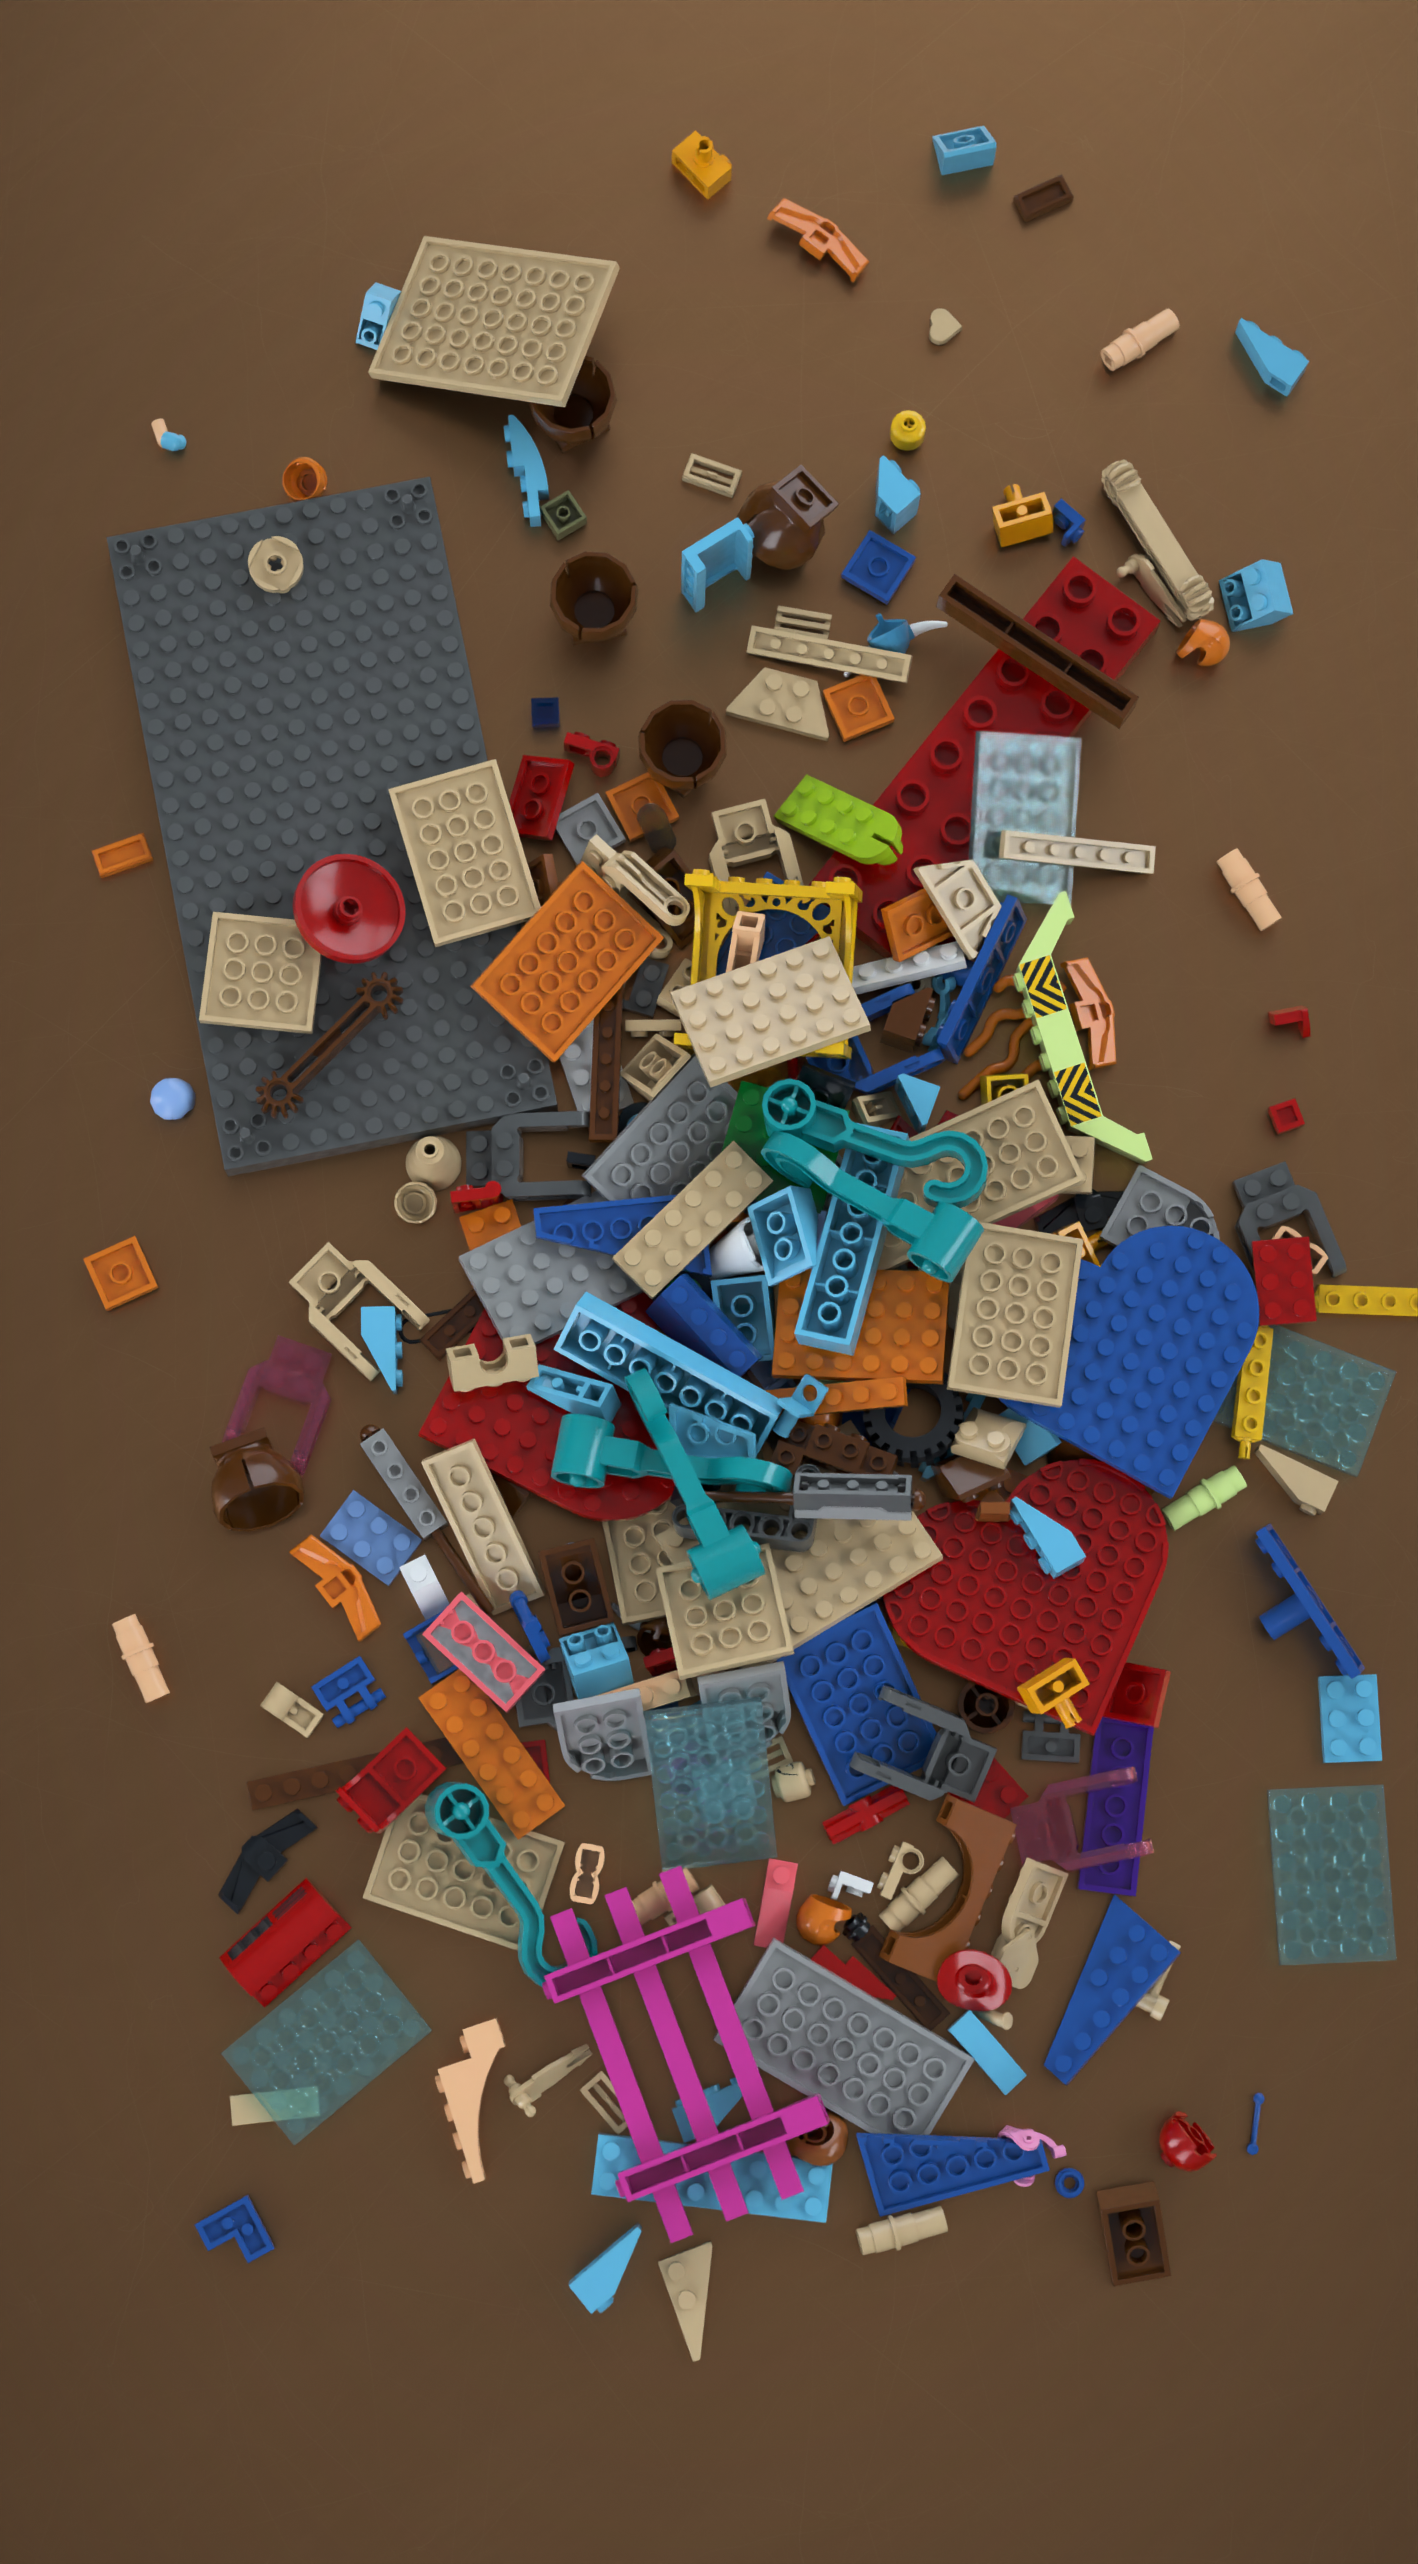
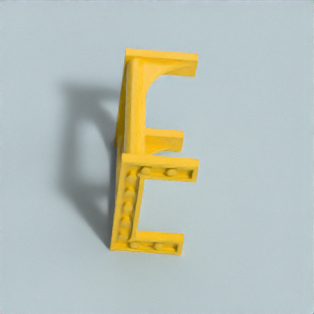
M693 869V874H685L684 885L693 891L695 908L690 985L715 977L717 974L720 947L724 938L733 927L736 915L731 916L724 911L722 904L725 898L736 900L740 908L739 911L755 913L763 910H784L804 918L816 929L821 939L830 936L831 941L833 940V945L852 984L858 903H862L863 891L854 881H851V878L834 877V882L812 881L811 886L800 885L801 881L784 880L783 884H772L773 879L756 878V883L745 882L743 877H728V881H720L717 876L710 873V870ZM740 896H744L748 901H752L751 898L755 900L754 906L746 907ZM762 897H768L767 903ZM774 899H780L781 903L779 906L773 905ZM810 900H814L807 910H800L798 908L800 901H802V904H807ZM819 904H829L831 907L829 915L823 920H815L813 918L814 909ZM717 914L727 920L726 926L718 928L721 920H717ZM834 920V926H830L832 934L825 933L824 926L829 925ZM674 1033V1045L694 1050L686 1033ZM848 1039L801 1056L851 1059L852 1048L848 1046Z

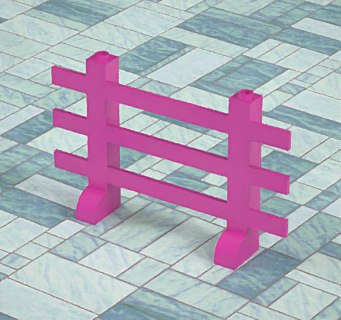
M681 1866L659 1874L677 1924L645 1936L627 1887L606 1894L604 1896L623 1945L596 1956L590 1957L572 1908L550 1916L568 1967L545 1975L546 1982L542 1983L547 1999H553L554 2004L577 1995L581 1999L641 2164L620 2171L617 2174L619 2177L618 2180H615L617 2190L621 2198L626 2196L627 2202L653 2193L671 2243L693 2235L675 2185L676 2183L708 2171L727 2222L749 2213L730 2162L763 2150L781 2199L783 2200L804 2192L786 2140L825 2126L830 2122L820 2093L804 2098L779 2110H773L711 1946L712 1942L756 1926L745 1898L699 1914ZM686 1952L690 1955L751 2117V2121L720 2133L656 1966L658 1963ZM633 1973L696 2139L695 2143L666 2154L662 2151L601 1987Z

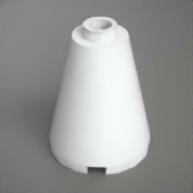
M750 1217L744 1218L709 1249L712 1277L709 1278L711 1280L764 1271Z

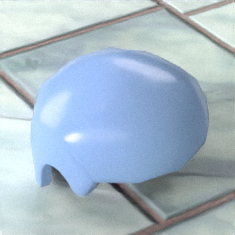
M165 1078L152 1089L150 1104L155 1114L165 1120L181 1119L194 1108L195 1092L191 1084L183 1079Z

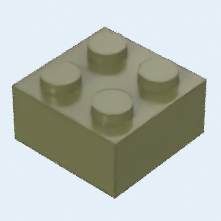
M569 490L540 507V514L558 541L587 524V517Z

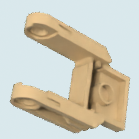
M765 799L711 813L718 841L711 850L708 861L711 872L720 881H728V877H730L728 866L736 867L771 858V856L777 854L785 880L801 881L800 885L804 886L790 833L772 825ZM725 898L722 904L724 911L731 916L737 915V901L733 898Z
M596 834L589 840L580 862L583 861L664 937L662 941L666 947L664 949L655 948L649 955L653 959H664L669 955L673 947L671 936L627 893L630 890L661 920L671 926H678L684 923L690 911L688 901L635 852L625 850L622 853H617ZM667 906H678L682 914L672 915L668 911Z
M328 1242L289 1281V1284L309 1302L310 1324L369 1381H372L380 1370L330 1321L337 1318L364 1290L367 1283L371 1284L385 1299L395 1306L418 1330H421L430 1319L369 1260L348 1261Z

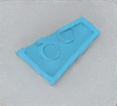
M669 1404V1422L687 1455L704 1458L746 1457L756 1459L755 1433L679 1405Z

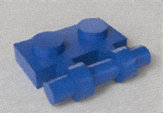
M358 1656L311 1686L327 1712L335 1706L338 1707L341 1713L332 1718L337 1729L346 1723L351 1724L356 1721V1716L367 1709L373 1710L378 1706V1702L386 1698L381 1688L371 1694L367 1689V1686L376 1680L361 1656ZM359 1692L363 1699L348 1707L345 1700Z

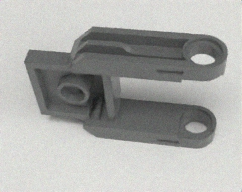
M590 1112L514 1113L503 1116L492 1127V1130L466 1131V1185H472L473 1188H482L489 1181H496L501 1186V1193L507 1199H512L513 1201L580 1199L584 1196L592 1197V1186L583 1180L522 1182L524 1178L523 1138L521 1133L569 1131V1128L589 1127Z
M1286 1161L1232 1182L1243 1208L1234 1228L1253 1274L1251 1242L1261 1240L1257 1231H1263L1297 1218L1300 1214L1304 1215L1316 1245L1328 1256L1326 1263L1332 1273L1331 1277L1334 1278L1347 1272L1345 1260L1317 1193L1300 1185H1295Z
M636 1636L620 1637L627 1653L638 1651ZM561 1647L551 1648L548 1652L551 1659L540 1663L546 1671L515 1704L519 1728L547 1723V1725L557 1731L552 1704L574 1700L571 1679ZM648 1710L644 1711L645 1719L649 1718Z
M883 1685L878 1700L892 1703L900 1707L904 1712L942 1728L936 1734L922 1767L921 1776L913 1775L859 1752H854L849 1766L861 1773L930 1801L943 1796L944 1793L950 1792L975 1803L997 1748L970 1737L967 1725L961 1716Z

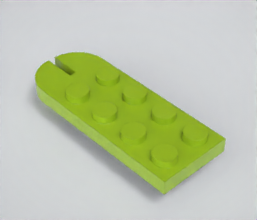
M807 774L773 816L778 823L863 864L891 865L895 863L898 858L889 847L891 845L897 853H903L902 829L893 815Z

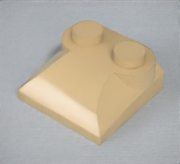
M973 1407L966 1420L958 1425L960 1428L951 1444V1453L1005 1470L1026 1429V1424Z

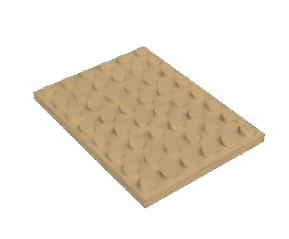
M424 236L368 373L373 379L565 407L620 267L616 261Z
M851 1420L838 1427L841 1430L840 1432L851 1436V1433L861 1435ZM817 1467L820 1473H833ZM794 1479L791 1482L790 1492L793 1490ZM716 1502L717 1508L784 1516L789 1515L790 1505L786 1503ZM913 1511L911 1521L818 1518L814 1543L809 1550L794 1552L771 1549L793 1649H796L943 1559L942 1553ZM687 1518L679 1522L682 1525L689 1524ZM743 1524L747 1531L750 1528V1526L747 1524ZM674 1525L656 1536L658 1543L672 1564L690 1561L686 1550L699 1544L696 1539L680 1537L676 1533ZM774 1527L768 1528L765 1534L775 1535L779 1530ZM798 1531L793 1537L802 1539L807 1533ZM779 1658L740 1666L739 1668L743 1669L759 1665H765L768 1663H773Z

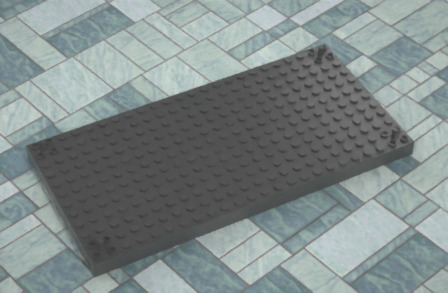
M419 478L107 537L224 1170L228 1177L417 1140L427 1136H438L494 1125L503 1116L514 1113L558 1112L548 1058L470 987L521 930V923L435 947L388 790L488 761L431 478ZM273 536L285 537L294 542L303 557L304 571L300 581L289 592L283 594L267 592L258 587L251 578L248 567V557L254 545L261 540L264 541ZM279 558L276 561L270 560L269 562L272 571L281 570L283 567ZM336 854H354L366 857L381 865L395 879L404 897L406 910L401 934L386 953L369 962L358 964L341 963L322 955L313 1034L200 1023L199 1016L213 912L295 920L293 898L300 879L314 863ZM372 972L376 973L378 979L381 978L383 972L388 974V980L396 977L398 980L396 986L403 988V993L399 995L403 998V1004L395 1005L398 1013L393 1014L390 1010L387 1011V1020H384L382 1013H379L297 1094L304 1099V1102L301 1104L294 1103L298 1108L297 1113L292 1112L290 1109L287 1110V1119H284L282 1112H279L276 1119L272 1118L271 1111L264 1114L261 1110L263 1105L256 1102V1098L260 1096L256 1092V1087L265 1086L261 1078L267 1077L269 1081L272 1080V1071H276L278 1078H281L362 997L356 993L357 987H364L361 982L362 978L371 981ZM377 991L373 994L372 999L382 1001L386 998L387 993ZM365 1009V1010L342 1032V1034H343L367 1009ZM316 1057L291 1083H293L299 1076H301L318 1059V1057ZM279 1089L274 1092L272 1098L278 1101L283 1100L287 1095V1091Z

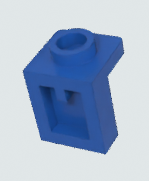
M1061 498L1054 505L1052 516L1054 522L1060 528L1068 529L1063 535L1061 542L1066 547L1070 542L1075 544L1085 532L1083 527L1086 519Z

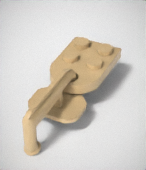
M1028 1857L1020 1870V1876L1013 1893L1009 1897V1903L1002 1919V1934L997 1938L991 1953L992 1956L1004 1964L1010 1973L1012 1987L1018 1989L1025 1988L1032 1980L1039 1962L1036 1943L1042 1938L1069 1875L1062 1870ZM995 2010L972 2011L974 2015L1005 2030H1009L1013 2024V2018L1009 2012L1002 2014Z

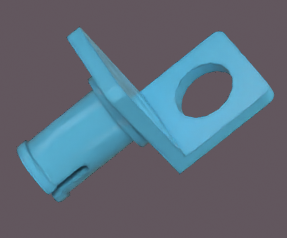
M805 1374L791 1397L778 1398L776 1403L783 1407L784 1411L772 1427V1430L779 1436L788 1438L799 1418L812 1417L826 1396L828 1388L811 1375ZM807 1385H813L817 1389V1397L813 1401L806 1400L803 1395L804 1388Z

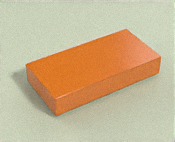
M144 832L91 851L101 879L154 860Z

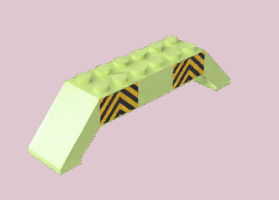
M1063 891L1056 897L1013 976L1014 985L1017 992L1022 991L1025 999L1021 1003L1025 1018H1031L1033 1024L1032 1029H1030L1034 1045L1039 1044L1042 1051L1038 1058L1043 1072L1048 1071L1051 1079L1047 1082L1051 1098H1057L1059 1107L1055 1110L1060 1125L1065 1124L1067 1130L1079 1136L1095 1137L1096 1144L1139 1164H1144L1153 1159L1145 1133L1136 1134L1104 1117L1053 963L1051 953L1064 926L1071 924L1074 919L1067 892Z

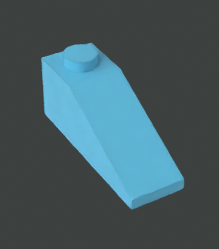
M541 1364L538 1365L539 1377L531 1378L526 1386L527 1390L572 1414L595 1416L612 1422L621 1406L613 1384Z

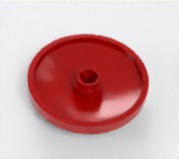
M336 854L317 861L304 873L294 893L293 914L301 935L314 950L337 962L358 964L369 962L382 956L396 942L405 922V902L397 882L381 865L363 856Z

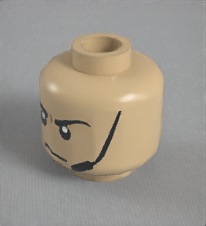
M800 1761L777 1767L775 1775L771 1776L775 1795L777 1798L781 1797L784 1802H793L809 1797L811 1795V1786L816 1785L812 1769H806L805 1765Z

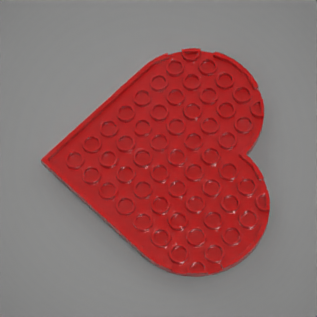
M645 1292L615 1306V1308L657 1330V1324L645 1312L653 1303L652 1299ZM484 1308L465 1345L474 1344L479 1359L493 1361L502 1354L503 1341ZM561 1333L535 1345L538 1365L541 1364L613 1384L621 1402V1406L611 1422L615 1426L614 1437L639 1441L651 1449L658 1450L634 1405L629 1391L553 1350ZM448 1377L418 1434L419 1437L446 1450L475 1438L490 1472L574 1514L592 1520L608 1522L609 1520L626 1519L627 1521L641 1517L666 1503L671 1498L675 1487L673 1479L650 1475L634 1479L606 1474L605 1485L600 1488L575 1487L553 1479L550 1475L561 1418L563 1415L572 1413L527 1390L526 1386L530 1380L525 1382H506L497 1387H478L469 1392H454L450 1377ZM666 1413L665 1415H666L667 1419L669 1420V1414Z
M1079 1459L1062 1462L1061 1460L1039 1468L1038 1471L1020 1482L1006 1502H1011V1499L1018 1497L1072 1532L1085 1553L1086 1558L1083 1563L1053 1579L1050 1573L1045 1574L1038 1562L1040 1556L1036 1549L1031 1550L1023 1537L1025 1531L1021 1525H1016L1011 1518L1005 1522L976 1521V1512L981 1502L979 1500L965 1503L963 1501L945 1502L935 1505L918 1515L917 1518L942 1553L943 1559L882 1596L887 1616L901 1640L921 1658L1025 1706L1027 1705L1017 1687L1063 1658L1076 1659L1090 1684L1069 1698L1082 1718L1079 1723L1074 1722L1075 1725L1072 1727L1094 1736L1166 1568L1169 1542L1167 1540L1166 1523L1163 1514L1142 1483L1102 1461ZM1055 1707L1043 1713L1063 1722Z

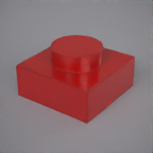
M1295 1098L1273 1105L1267 1109L1277 1135L1302 1127L1305 1124Z

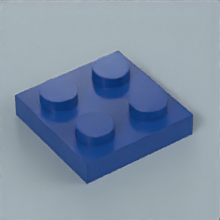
M869 530L841 573V578L888 605L916 561V557Z

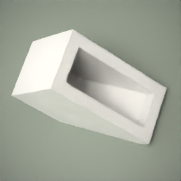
M426 1555L399 1567L425 1620L445 1610L450 1604Z

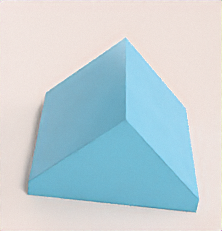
M985 126L932 136L941 175L994 164L997 145Z
M902 1073L897 1076L894 1089L914 1130L920 1134L926 1129L940 1086Z
M1009 1408L999 1414L1000 1416L1026 1424V1429L1015 1448L1016 1453L1025 1466L1038 1461L1062 1443L1058 1436Z

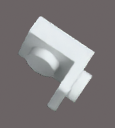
M840 1871L838 1876L832 1875L827 1891L832 1892L830 1899L837 1900L843 1884L847 1886L846 1892L862 1897L863 1893H871L874 1883Z

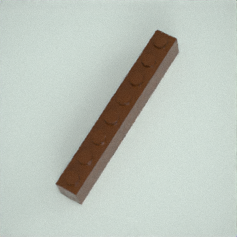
M956 574L953 575L940 593L937 602L938 609L1118 729L1121 728L1134 710L1139 696Z

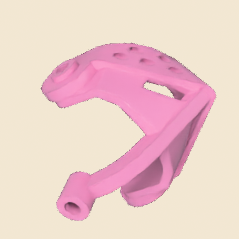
M1006 2125L997 2135V2138H1012L1020 2148L1027 2151L1035 2150L1039 2146L1041 2139L1042 2144L1051 2151L1054 2159L1066 2156L1064 2145L1057 2146L1052 2139L1041 2133L1034 2132L1033 2129H1019ZM1035 2175L1014 2180V2182L1019 2186L1028 2187L1034 2183Z

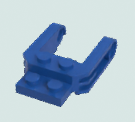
M905 984L861 1005L868 1021H871L889 1013L893 1003L914 994L915 991L911 984ZM858 1035L848 1039V1046L852 1048L851 1059L806 1057L809 1064L856 1082L854 1091L865 1095L876 1094L894 1086L897 1076L902 1073L914 1077L945 1061L944 1055L938 1046L936 1050L916 1057V1055L873 1074L874 1070Z

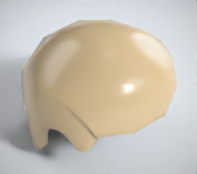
M420 1181L408 1182L395 1195L394 1207L397 1214L408 1223H423L430 1219L436 1211L437 1197L434 1190L426 1183Z

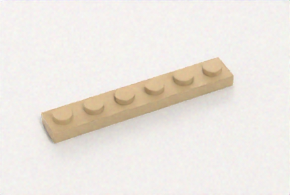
M754 625L751 627L747 647L748 654L901 683H908L913 658L912 655Z
M1001 830L999 858L1153 874L1156 846Z

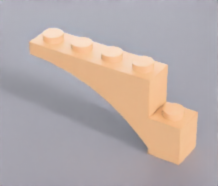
M737 912L732 928L726 972L759 961L765 939V914Z
M678 1670L599 1695L639 1688L644 1712L700 1695L697 1677L722 1673L725 1670L680 1680Z
M497 2018L462 2029L464 2035L459 2037L464 2054L470 2052L471 2058L439 2068V2075L435 2076L439 2093L445 2092L448 2101L447 2104H444L447 2119L449 2122L454 2120L457 2132L452 2133L457 2150L463 2149L466 2158L465 2161L461 2162L466 2179L472 2177L473 2184L486 2179L479 2144V2113L482 2094L494 2059L499 2049L506 2046Z

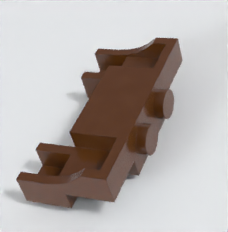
M798 1420L789 1437H782L781 1441H778L770 1462L790 1470L793 1475L792 1479H794L797 1469L803 1465L804 1460L808 1464L833 1473L892 1475L897 1465L898 1457L892 1453L870 1446L867 1439L859 1434L851 1433V1436L841 1433L838 1427L831 1424H824V1426L816 1424L813 1426Z

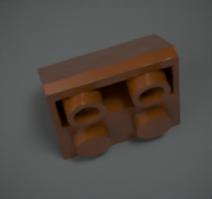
M927 987L892 1004L880 1043L908 1053H912L914 1046L920 1047L927 1026L922 1022L923 1020L929 1022L936 999L931 998L932 988Z
M956 1454L930 1465L942 1496L954 1500H962L963 1503L978 1498V1492L985 1489L992 1491L1004 1485L1003 1481L1011 1478L1007 1468L1003 1470Z

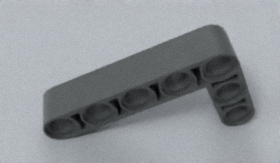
M804 1464L797 1469L796 1473H820L815 1465ZM685 1504L677 1506L672 1513L676 1533L680 1537L697 1540L690 1524L682 1525L679 1523L681 1519L687 1517ZM790 1505L788 1516L718 1508L728 1530L740 1524H747L750 1526L747 1532L751 1540L759 1545L769 1543L770 1549L805 1552L814 1543L818 1518H795L794 1505ZM774 1527L779 1530L775 1535L765 1534L768 1528ZM798 1531L807 1533L802 1539L793 1537Z

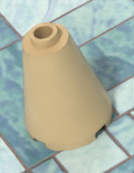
M427 1136L419 1139L411 1146L406 1156V1170L409 1178L412 1181L426 1183L434 1191L448 1188L461 1172L462 1160L459 1150L450 1140L441 1136Z

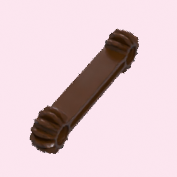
M372 972L371 981L362 978L361 982L364 987L356 988V993L362 997L281 1078H278L276 1071L271 1072L273 1079L270 1081L267 1077L261 1078L265 1086L256 1087V1092L260 1094L256 1098V1102L263 1105L261 1110L264 1114L271 1111L272 1118L276 1119L279 1112H282L284 1119H287V1110L290 1109L292 1112L297 1113L298 1108L294 1103L301 1104L304 1102L303 1097L297 1094L379 1013H382L384 1020L388 1019L387 1011L390 1010L393 1014L398 1013L395 1005L403 1004V998L399 996L403 993V988L396 986L398 983L396 977L388 980V974L383 972L381 978L378 979L376 973ZM377 991L387 993L386 998L382 1001H375L372 999V996ZM365 1009H367V1010L342 1034V1032H343ZM316 1057H318V1059L301 1076H299L293 1083H291ZM279 1089L287 1091V1095L283 1100L278 1101L272 1098L274 1092Z

